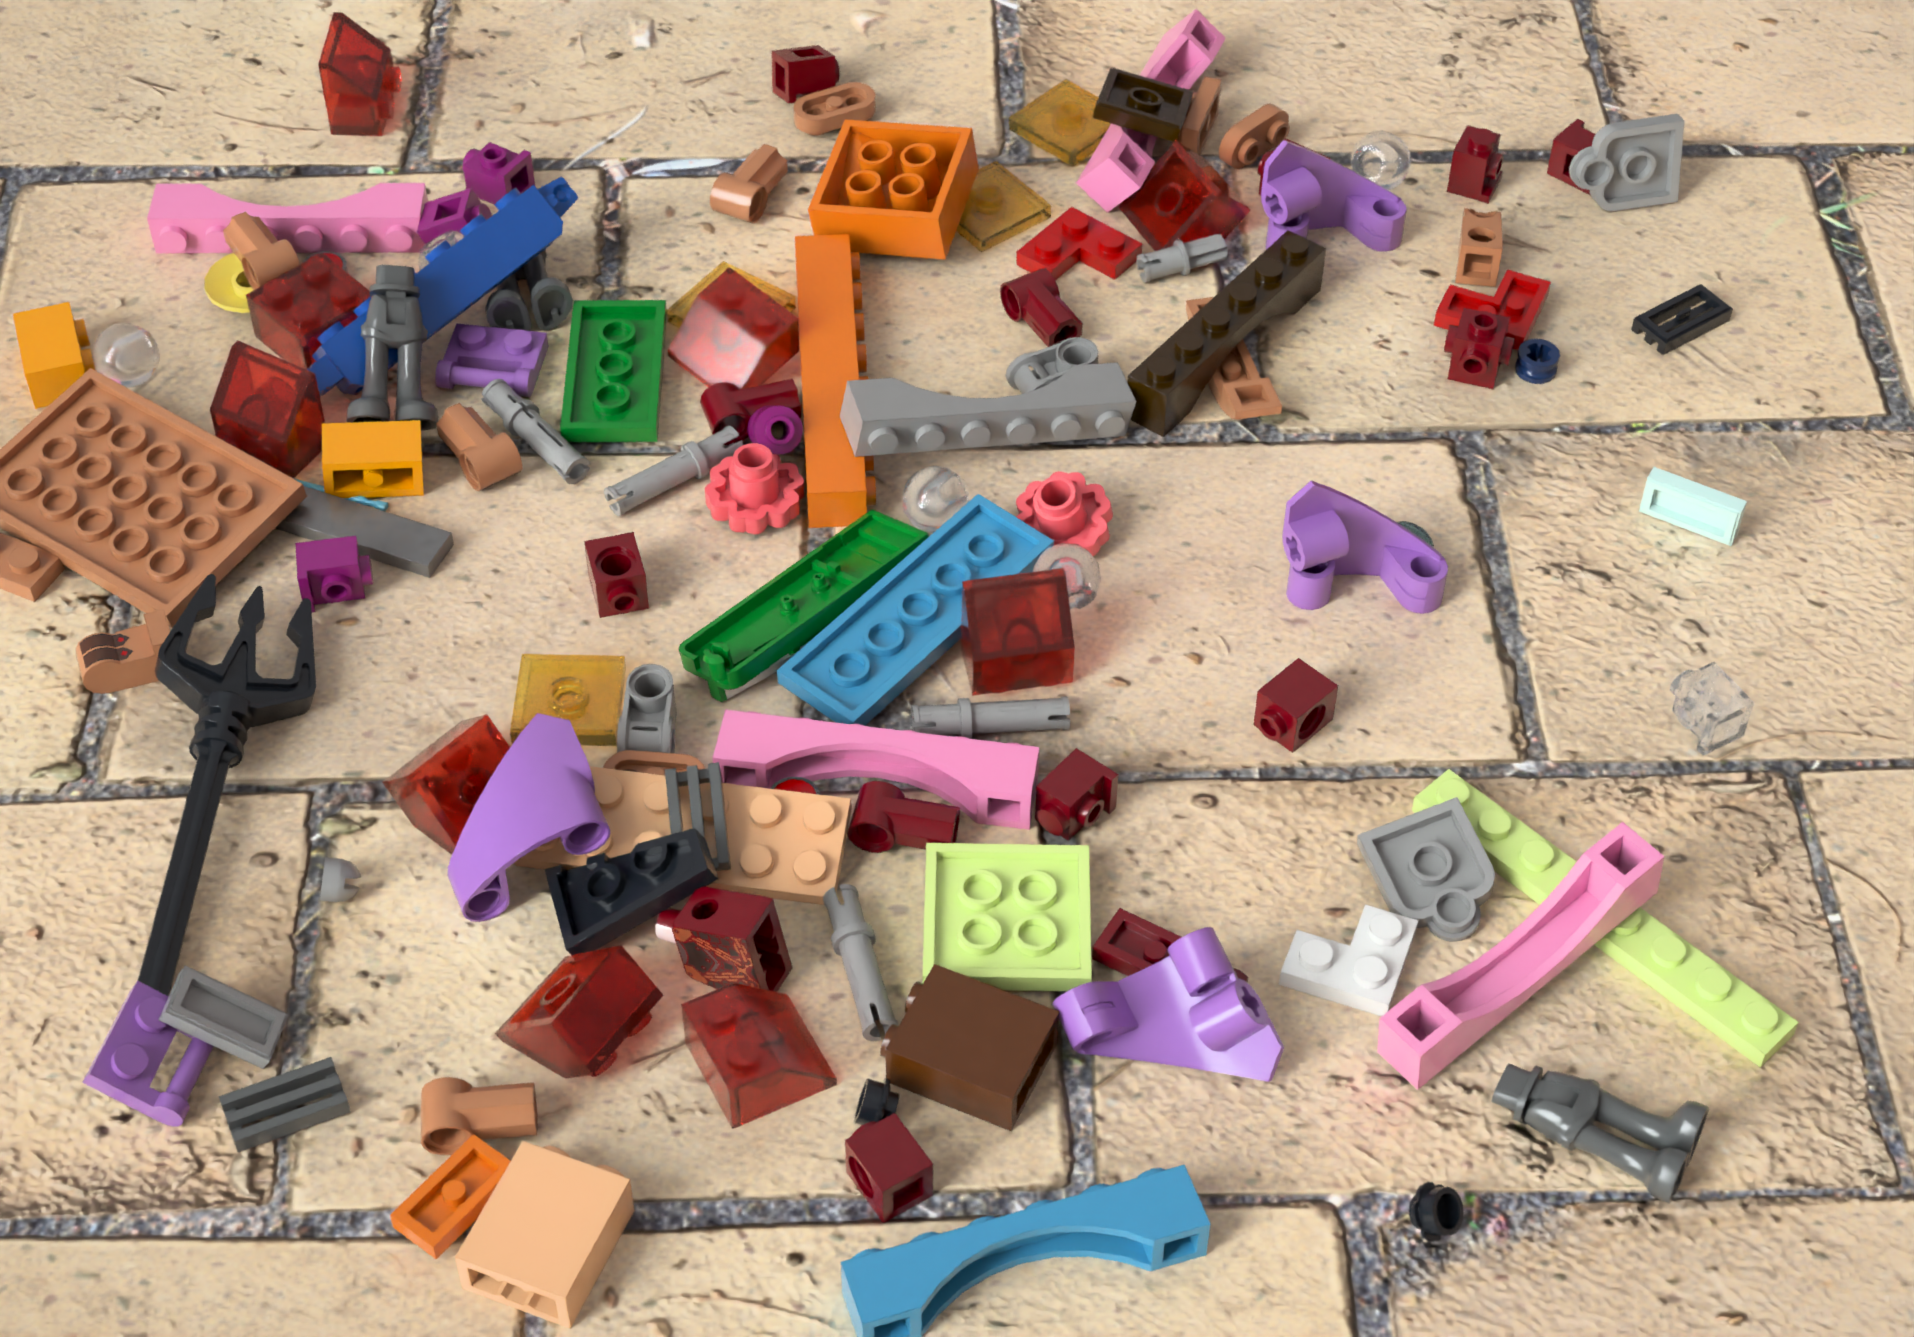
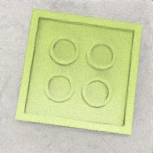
M926 843L923 983L934 964L1002 990L1069 991L1079 985L1091 982L1089 845Z

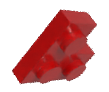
M1070 207L1017 250L1016 265L1030 273L1045 268L1053 275L1056 281L1080 261L1115 280L1136 262L1137 255L1142 254L1143 243L1074 207Z
M1507 269L1494 297L1450 284L1436 311L1433 326L1446 330L1449 329L1450 325L1459 326L1464 308L1510 317L1507 337L1515 338L1513 349L1518 350L1519 346L1528 340L1548 297L1551 282Z

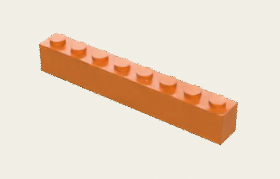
M849 234L795 236L809 528L845 527L866 514L867 506L876 505L875 476H865V471H874L873 455L854 456L840 419L847 381L868 379V376H859V373L867 372L866 344H857L856 342L865 341L864 313L854 312V310H863L861 282L852 283V280H860L859 252L850 253Z

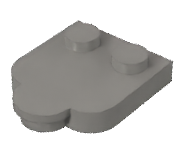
M1678 114L1615 122L1604 126L1596 133L1592 146L1582 149L1572 159L1569 168L1572 181L1578 187L1589 190L1591 197L1596 203L1607 211L1678 202L1684 120Z
M1457 797L1357 836V845L1390 912L1418 920L1417 928L1427 926L1436 937L1445 941H1462L1470 937L1477 930L1481 916L1479 906L1484 904L1492 894L1495 872Z

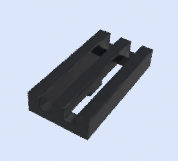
M1699 284L1636 316L1631 330L1637 335L1645 332L1644 340L1650 345L1657 342V351L1665 355L1730 321L1733 308L1705 286ZM1702 301H1705V303L1691 309V307L1701 303ZM1676 315V318H1674V319H1672V320H1670V321H1668V322H1666V323H1664V324H1662V325H1660V326H1657L1658 324H1660V323L1664 322L1665 320H1667V319H1669V318H1671V317H1673V316Z

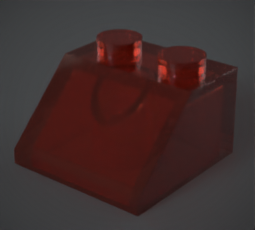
M333 12L318 63L331 135L383 136L387 119H393L394 92H400L401 89L400 67L393 65L391 49L344 13Z
M1177 140L1153 166L1141 188L1125 199L1119 206V209L1154 251L1172 247L1174 241L1177 240L1186 243L1216 234L1222 235L1225 240L1251 211L1207 159Z
M729 267L696 296L668 348L667 354L669 358L707 387L718 382L734 383L740 390L760 386L800 351L799 319Z
M239 340L236 341L230 349L210 407L215 436L278 471L295 478L322 452V423H325L316 375L309 370Z
M1064 568L962 581L961 652L972 696L1041 686L1050 687L1073 682L1075 646Z
M487 714L466 719L451 728L382 783L411 824L452 855L477 800L499 763L510 749V746Z
M622 945L565 956L495 1034L503 1043L565 1079L589 1075L596 1077L615 1062L618 1057L615 1050L627 1037L640 1032L651 1021L652 1014L650 1010L664 995Z
M732 983L681 1004L685 1044L732 1129L837 1085L836 1076L788 994Z

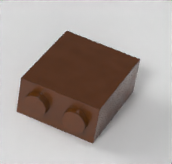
M934 964L924 983L916 982L913 985L905 1005L906 1014L900 1025L892 1024L884 1036L880 1055L885 1057L886 1078L890 1079L892 1085L1012 1131L1058 1044L1059 1011Z

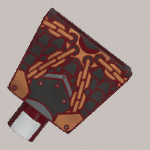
M703 886L694 891L682 910L669 907L661 912L657 918L655 926L657 938L677 944L685 972L689 977L758 1007L767 1009L793 968L773 898Z

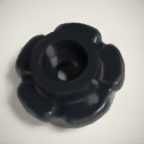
M869 1078L866 1079L855 1112V1124L864 1125L872 1121L879 1122L896 1113L899 1094L890 1091L891 1081L889 1078H885L883 1083Z
M1426 1182L1419 1186L1416 1195L1413 1196L1409 1204V1217L1413 1226L1421 1230V1236L1425 1240L1437 1242L1441 1239V1236L1454 1235L1462 1225L1464 1216L1463 1203L1459 1194L1453 1188L1444 1187L1441 1184L1435 1185L1433 1182Z

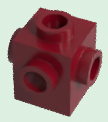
M1464 308L1459 326H1449L1445 341L1444 352L1452 354L1447 379L1493 389L1500 364L1509 366L1515 338L1507 337L1510 317Z

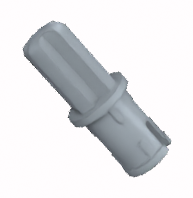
M1220 234L1186 243L1177 240L1174 241L1172 247L1146 254H1138L1136 257L1138 270L1144 269V272L1140 273L1144 283L1178 272L1183 276L1188 275L1190 269L1225 260L1228 257L1227 244Z

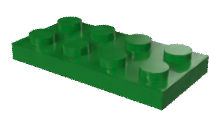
M574 300L560 423L561 436L568 442L658 441L667 321L666 300Z

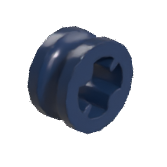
M1543 339L1524 341L1519 346L1517 353L1518 358L1515 363L1516 374L1524 381L1533 384L1550 382L1557 373V364L1560 359L1559 349L1555 344Z

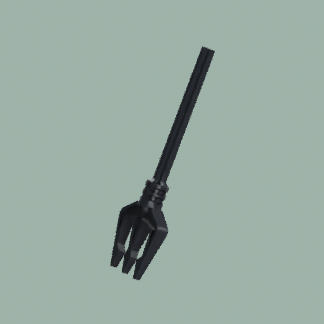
M214 574L207 575L159 649L155 666V675L158 680L199 715V720L194 727L195 735L189 745L190 754L197 761L137 980L168 997L228 769L239 765L242 761L244 754L243 746L248 739L247 731L250 727L305 714L310 709L316 689L311 601L308 598H304L288 625L286 633L298 648L293 677L291 679L262 678L256 672V633L262 628L265 618L263 589L261 586L255 588L241 609L238 618L240 631L221 663L210 665L186 653L195 623L214 615L216 606V577Z

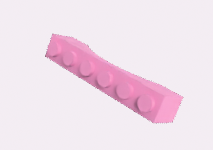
M1195 9L1163 35L1140 76L1189 90L1213 62L1226 38ZM1111 124L1076 183L1108 213L1143 185L1155 163L1152 159V151L1157 137Z
M379 183L360 193L334 201L313 205L271 206L235 200L216 193L202 184H156L147 220L156 253H234L225 242L223 230L231 222V217L243 212H247L253 217L259 216L278 241L286 239L290 242L295 253L425 252L426 245L417 234V228L424 204L428 202L425 183Z
M725 709L713 754V763L719 762L722 783L774 789L781 782L791 779L810 783L832 778L866 777L906 783L936 794L954 806L960 807V810L978 824L1030 830L1036 786L1038 784L1039 747L1018 743L969 739L963 736H943L918 733L912 730H893L868 727L861 724H843L812 720L810 718H793L761 714L754 711L743 712Z
M1624 822L1620 823L1583 853L1552 893L1524 922L1501 942L1457 972L1437 981L1421 984L1380 1017L1377 1052L1417 1090L1653 897L1658 892L1665 856Z

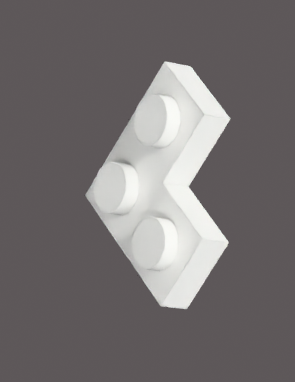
M1365 904L1350 946L1296 930L1280 972L1279 985L1382 1017L1390 1009L1416 934L1418 920Z

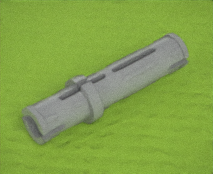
M495 379L484 388L482 392L484 398H482V401L503 419L504 427L512 435L520 436L568 484L578 483L587 475L590 469L588 466L590 461L575 450L564 437L540 416L539 408L531 400L522 399L503 379Z
M727 426L697 444L694 441H690L682 445L681 452L613 486L606 487L604 494L607 501L626 494L625 498L609 505L611 510L617 516H621L628 510L692 477L701 479L707 476L710 468L720 464L725 457L733 456L736 449L743 445L741 440L723 447L724 443L738 437L739 434L732 426Z
M1067 696L1050 699L970 703L969 698H958L957 704L911 705V716L914 719L911 720L912 731L943 736L959 735L969 739L972 738V734L1051 729L1069 730L1070 718H1067L1066 715H1070V705Z
M842 884L839 886L845 902L844 905H841L840 901H838L834 887L830 888L823 896V902L827 907L834 929L831 942L835 953L842 956L843 965L861 1022L863 1037L869 1041H881L876 1020L880 1019L885 1034L892 1024L898 1025V1022L894 1017L873 949L876 942L874 930L864 920L856 887L850 884Z

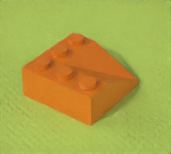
M845 119L808 208L813 234H849L850 252L946 260L979 170L972 128Z

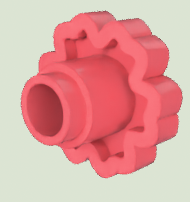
M758 443L740 446L736 449L733 456L725 457L720 464L711 468V483L705 487L706 506L710 510L712 518L717 521L729 520V527L732 531L750 534L762 533L767 525L775 528L785 527L790 520L800 514L799 501L805 496L804 479L799 474L798 467L793 463H781L778 454H772L768 447Z
M1054 472L1043 482H1031L1026 487L1025 492L1016 499V506L1019 512L1016 517L1054 540V555L1044 563L1046 566L1058 564L1059 566L1069 567L1076 562L1078 555L1093 557L1110 538L1107 523L1113 517L1111 503L1105 495L1104 488L1099 484L1086 485L1085 478L1081 473Z

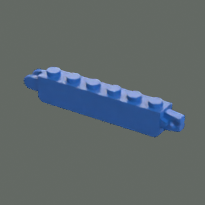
M562 176L539 189L532 185L522 194L517 188H514L494 204L499 210L487 220L482 214L478 215L460 230L464 238L453 246L445 240L425 256L429 264L419 272H414V286L420 289L418 300L421 307L423 325L428 330L427 340L548 248L562 234L563 220L561 217L579 198ZM371 297L354 310L358 318L344 327L338 321L317 338L322 345L312 355L316 362L310 366V369L307 368L305 370L306 372L297 380L298 383L295 385L297 387L296 392H299V396H302L303 400L307 399L308 402L310 400L315 401L316 398L319 399L320 395H325L335 386L344 394L356 395L363 390L366 355L365 340L361 337V325L366 321ZM389 349L388 370L398 363V350Z

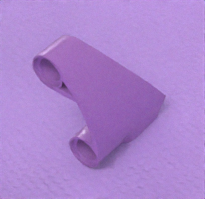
M1283 140L1265 161L1261 202L1264 211L1269 217L1266 250L1287 230L1307 239L1308 230L1327 227H1343L1367 247L1376 251H1391L1400 246L1407 209L1402 199L1391 191L1331 159L1286 140Z
M1312 480L1287 501L1282 538L1284 551L1290 562L1286 595L1294 606L1306 610L1320 609L1325 606L1330 600L1333 576L1372 575L1380 576L1399 603L1409 611L1424 614L1439 608L1443 599L1448 565L1440 552L1417 535L1359 500Z
M537 713L507 751L477 800L454 849L447 874L460 909L466 919L482 922L493 919L504 912L510 902L505 869L539 846L560 837L567 852L582 855L599 849L610 837L611 830L594 794L595 786L589 763L570 720Z
M1212 927L1196 930L1178 939L1167 949L1170 956L1119 981H1094L1079 985L1063 993L1052 1002L1054 1010L1059 1011V1021L1073 1050L1080 1054L1153 1062L1271 1082L1284 1050V1045L1262 1001L1246 981L1238 979Z

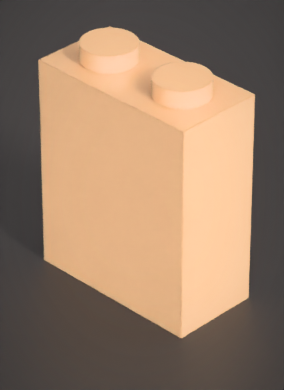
M522 1141L455 1256L462 1288L571 1329L635 1211L630 1179L624 1177L622 1173L610 1166L597 1165L595 1167L573 1159L557 1147L544 1146L542 1148Z

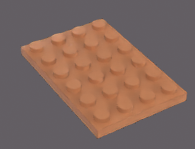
M91 368L0 449V528L21 541L56 555L64 566L145 613L164 609L168 625L171 628L174 627L207 575L214 574L217 585L307 497L304 486L299 481Z

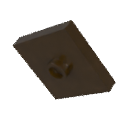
M1110 68L1092 118L1177 143L1193 92L1117 68Z

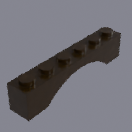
M1287 230L1128 375L1127 383L1136 400L1131 421L1161 437H1165L1192 411L1203 389L1217 368L1249 332L1274 315L1286 312L1296 314L1321 290L1326 248Z

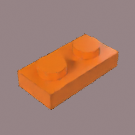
M473 1134L390 1214L393 1228L437 1260L477 1220L511 1160Z

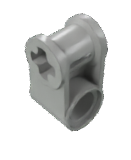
M1073 337L1039 351L1025 353L1010 363L1006 371V379L1010 386L1018 389L1022 394L1042 388L1062 377L1074 365L1098 364L1097 346L1086 338Z
M644 664L635 668L628 675L623 712L618 723L617 753L625 750L675 753L677 712L672 674L665 667L657 664Z

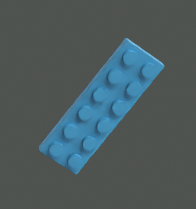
M977 494L777 670L778 684L836 723L861 724L865 726L1054 555V540L980 494Z

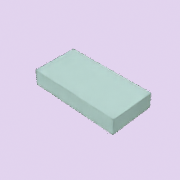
M1653 467L1647 478L1639 512L1732 546L1738 535L1747 501Z

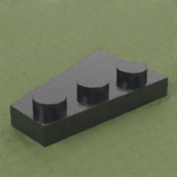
M695 828L638 843L631 853L609 858L605 853L588 857L586 865L566 870L562 865L544 869L566 951L577 961L692 895L696 889L703 886L706 887L718 880L706 839Z

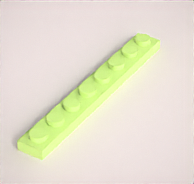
M1450 769L1414 797L1412 807L1414 813L1457 797L1494 868V872L1539 905L1552 893L1577 862ZM1640 907L1594 944L1759 1067L1764 1065L1796 1031L1799 1023L1797 1020Z

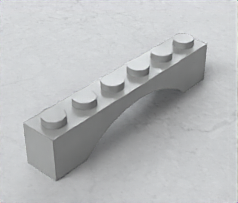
M1117 362L1074 365L1062 377L1042 388L1020 395L999 398H966L945 395L915 387L896 378L847 381L840 419L854 456L859 457L1126 436L1136 400Z

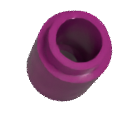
M768 405L761 407L753 413L748 423L750 441L768 447L772 454H785L792 451L799 444L803 434L802 422L799 416L792 409L785 406ZM776 421H781L784 429L779 440L775 439L771 434V427Z

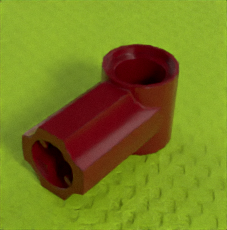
M1041 268L1007 281L1000 286L1001 302L1009 318L1014 322L1024 320L1047 347L1061 343L1068 338L1082 336L1083 323L1060 298L1058 285L1053 275L1047 269Z
M793 379L741 390L734 383L718 382L708 387L700 399L701 407L713 435L727 426H732L739 434L738 437L724 443V445L741 440L744 441L749 437V420L753 413L761 407L768 405L785 406L792 409L801 418V405Z
M871 781L865 783L860 788L847 835L856 847L872 853L886 852L894 844L926 849V843H956L960 822V807L905 798L904 793L893 784L884 781Z

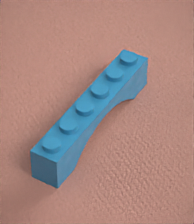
M1185 1165L1166 1170L1163 1168H1153L1143 1172L1135 1179L1121 1183L1093 1185L1085 1189L1081 1194L1061 1200H1040L1030 1204L1022 1211L1001 1217L984 1216L975 1219L965 1227L940 1234L937 1232H927L918 1235L909 1243L884 1250L872 1248L861 1251L852 1259L841 1262L842 1294L857 1337H923L938 1315L963 1292L996 1273L1023 1263L1054 1257L1099 1258L1123 1262L1151 1272L1206 1256L1211 1224Z

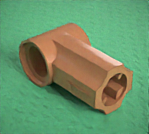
M763 144L760 149H754L733 175L723 172L717 177L710 194L712 210L749 223H756L764 213L768 194L788 172L787 160L781 156L776 147Z
M243 212L231 217V222L223 230L225 242L241 261L245 276L257 294L302 277L299 259L288 240L278 241L259 216L253 217L247 212Z
M458 403L445 409L444 415L436 423L438 436L459 459L463 474L473 489L476 491L483 490L522 471V460L518 449L506 433L501 432L496 435L472 407H464Z
M443 1077L426 1083L421 1090V1145L430 1153L452 1155L473 1134L481 1140L537 1135L538 1114L534 1082L472 1088L471 1084L463 1079Z

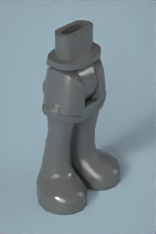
M546 249L498 285L497 291L490 295L485 311L487 321L491 327L531 331L528 309L521 297L517 282L520 279H526L534 318L541 330H551L567 318L573 308L572 295L568 286L560 279L547 276L545 268Z
M378 265L376 267V284L371 285L369 288L371 300L366 321L361 325V337L365 340L366 355L364 387L361 398L352 401L348 405L346 418L348 423L390 421L387 389L389 349L398 350V370L394 421L420 420L421 431L437 427L438 410L433 404L423 401L421 392L422 343L427 340L428 330L423 325L421 307L418 300L420 289L414 286L415 270L412 267Z
M1510 1063L1507 1064L1494 1091L1493 1103L1514 1111V1120L1525 1125L1528 1124L1546 1138L1561 1144L1562 1147L1570 1151L1577 1148L1594 1154L1644 1183L1653 1197L1668 1204L1672 1202L1681 1184L1685 1168L1688 1167L1698 1144L1708 1115V1106L1696 1101H1686L1672 1116L1664 1117L1630 1105L1601 1089L1599 1083L1595 1080L1583 1079L1557 1071H1547L1542 1077L1543 1068L1535 1065L1530 1072ZM1596 1121L1611 1126L1658 1151L1649 1150L1625 1141L1595 1126L1594 1123Z

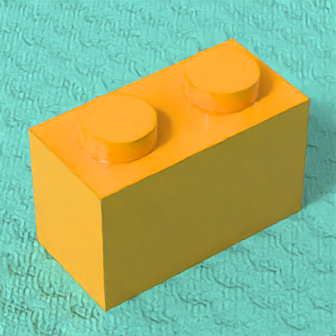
M70 302L13 313L24 374L35 409L49 406L90 368L96 371L91 349L82 350V347L91 346L84 318L74 320Z
M420 420L322 423L324 492L340 498L364 496L366 498L424 496Z

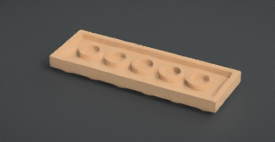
M589 766L595 786L594 794L611 830L610 837L606 843L591 853L576 855L567 852L560 837L518 859L514 863L515 866L548 869L562 865L566 870L586 865L588 857L605 853L609 858L631 853L638 843L671 835L666 777L664 775ZM710 783L700 784L705 839L711 857L717 858ZM722 783L731 869L716 871L718 880L706 887L824 905L823 896L830 888L834 887L837 894L852 810L851 798ZM680 786L683 830L685 831L692 829L688 786Z

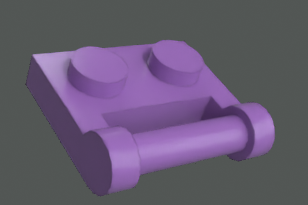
M456 323L444 358L439 360L436 367V386L446 389H453L455 385L485 388L491 381L503 379L518 396L531 397L549 347L547 333Z
M137 981L129 991L82 1083L160 1123L173 1127L180 1126L190 1109L187 1100L215 1046L159 1021L168 996ZM178 1031L191 1038V1041L166 1092H159L149 1086Z

